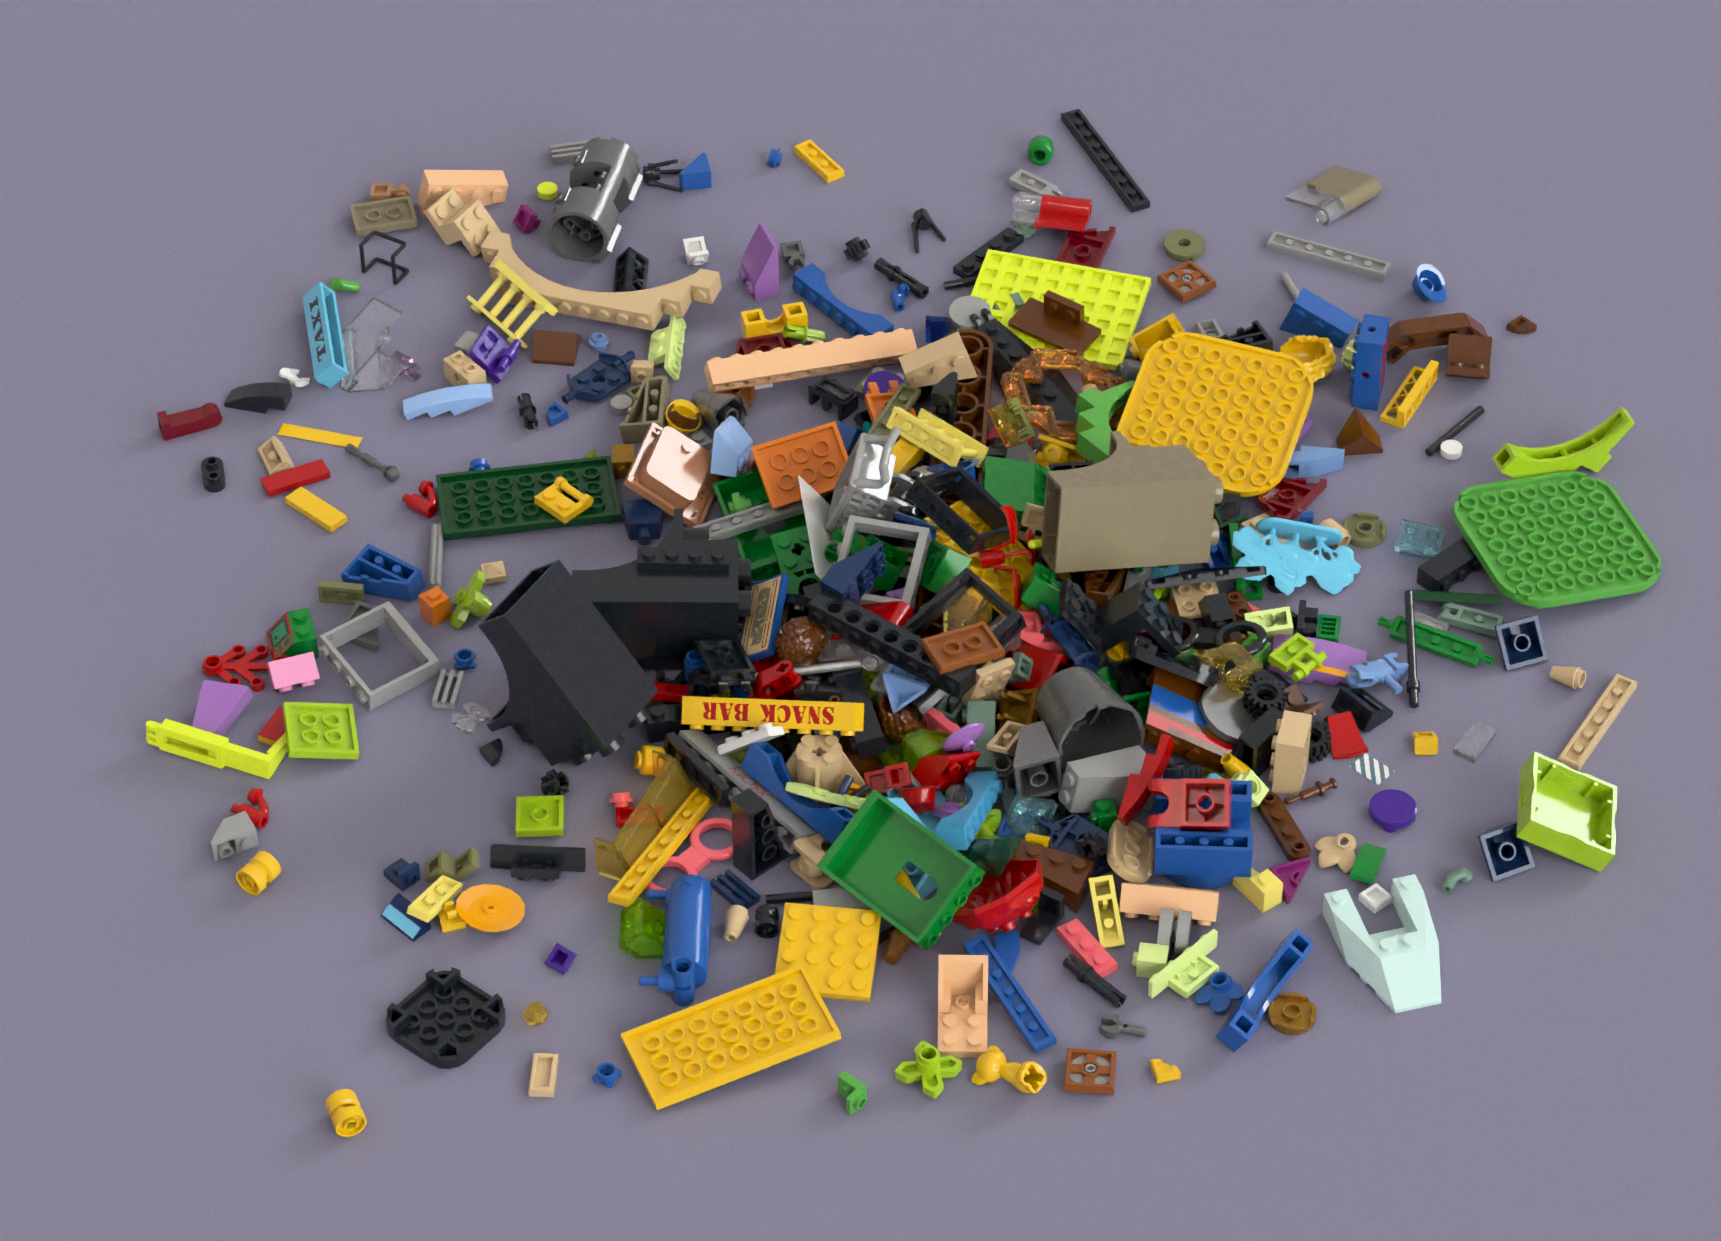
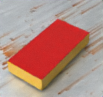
M282 705L279 706L260 731L258 741L273 746L283 736L285 725Z

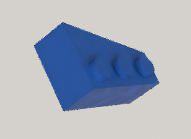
M367 544L341 573L343 582L364 584L365 594L412 602L425 587L421 569L370 544Z

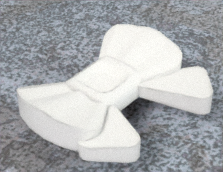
M282 368L279 371V376L289 380L291 386L303 387L308 385L310 378H298L297 375L300 371L298 369Z

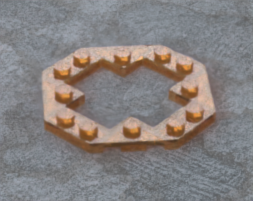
M1035 348L1026 359L1023 358L1015 364L1010 372H1005L1001 377L1000 383L1006 405L1017 398L1030 425L1052 438L1065 442H1077L1079 435L1075 431L1077 421H1056L1052 406L1031 405L1025 383H1042L1044 377L1042 369L1079 370L1083 385H1104L1105 390L1127 381L1119 375L1117 377L1108 373V368L1098 362H1090L1083 358L1084 354L1078 350ZM1125 407L1117 412L1109 421L1112 432L1117 429Z

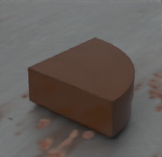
M1522 315L1509 322L1506 326V330L1516 334H1529L1537 329L1535 323Z

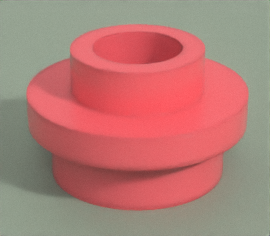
M630 792L611 793L612 799H609V803H614V807H628V802H633V798H630Z

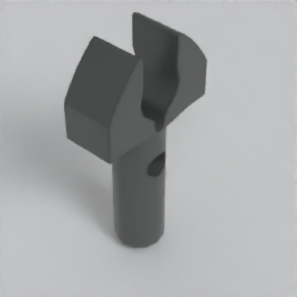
M1108 1014L1101 1018L1099 1032L1108 1039H1114L1118 1033L1145 1037L1147 1028L1121 1023L1118 1014Z

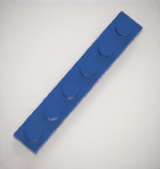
M985 934L963 943V950L967 955H988V986L1034 1054L1056 1044V1037Z

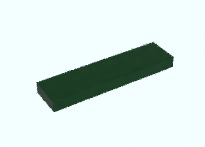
M1411 589L1414 600L1489 605L1502 604V597L1500 595Z

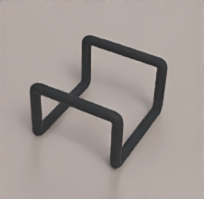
M372 231L359 244L362 272L366 273L377 261L392 267L393 284L397 285L409 273L408 268L395 264V257L406 247L407 243L381 232ZM374 235L401 244L391 255V262L376 257L365 267L363 246ZM396 269L404 271L398 278Z

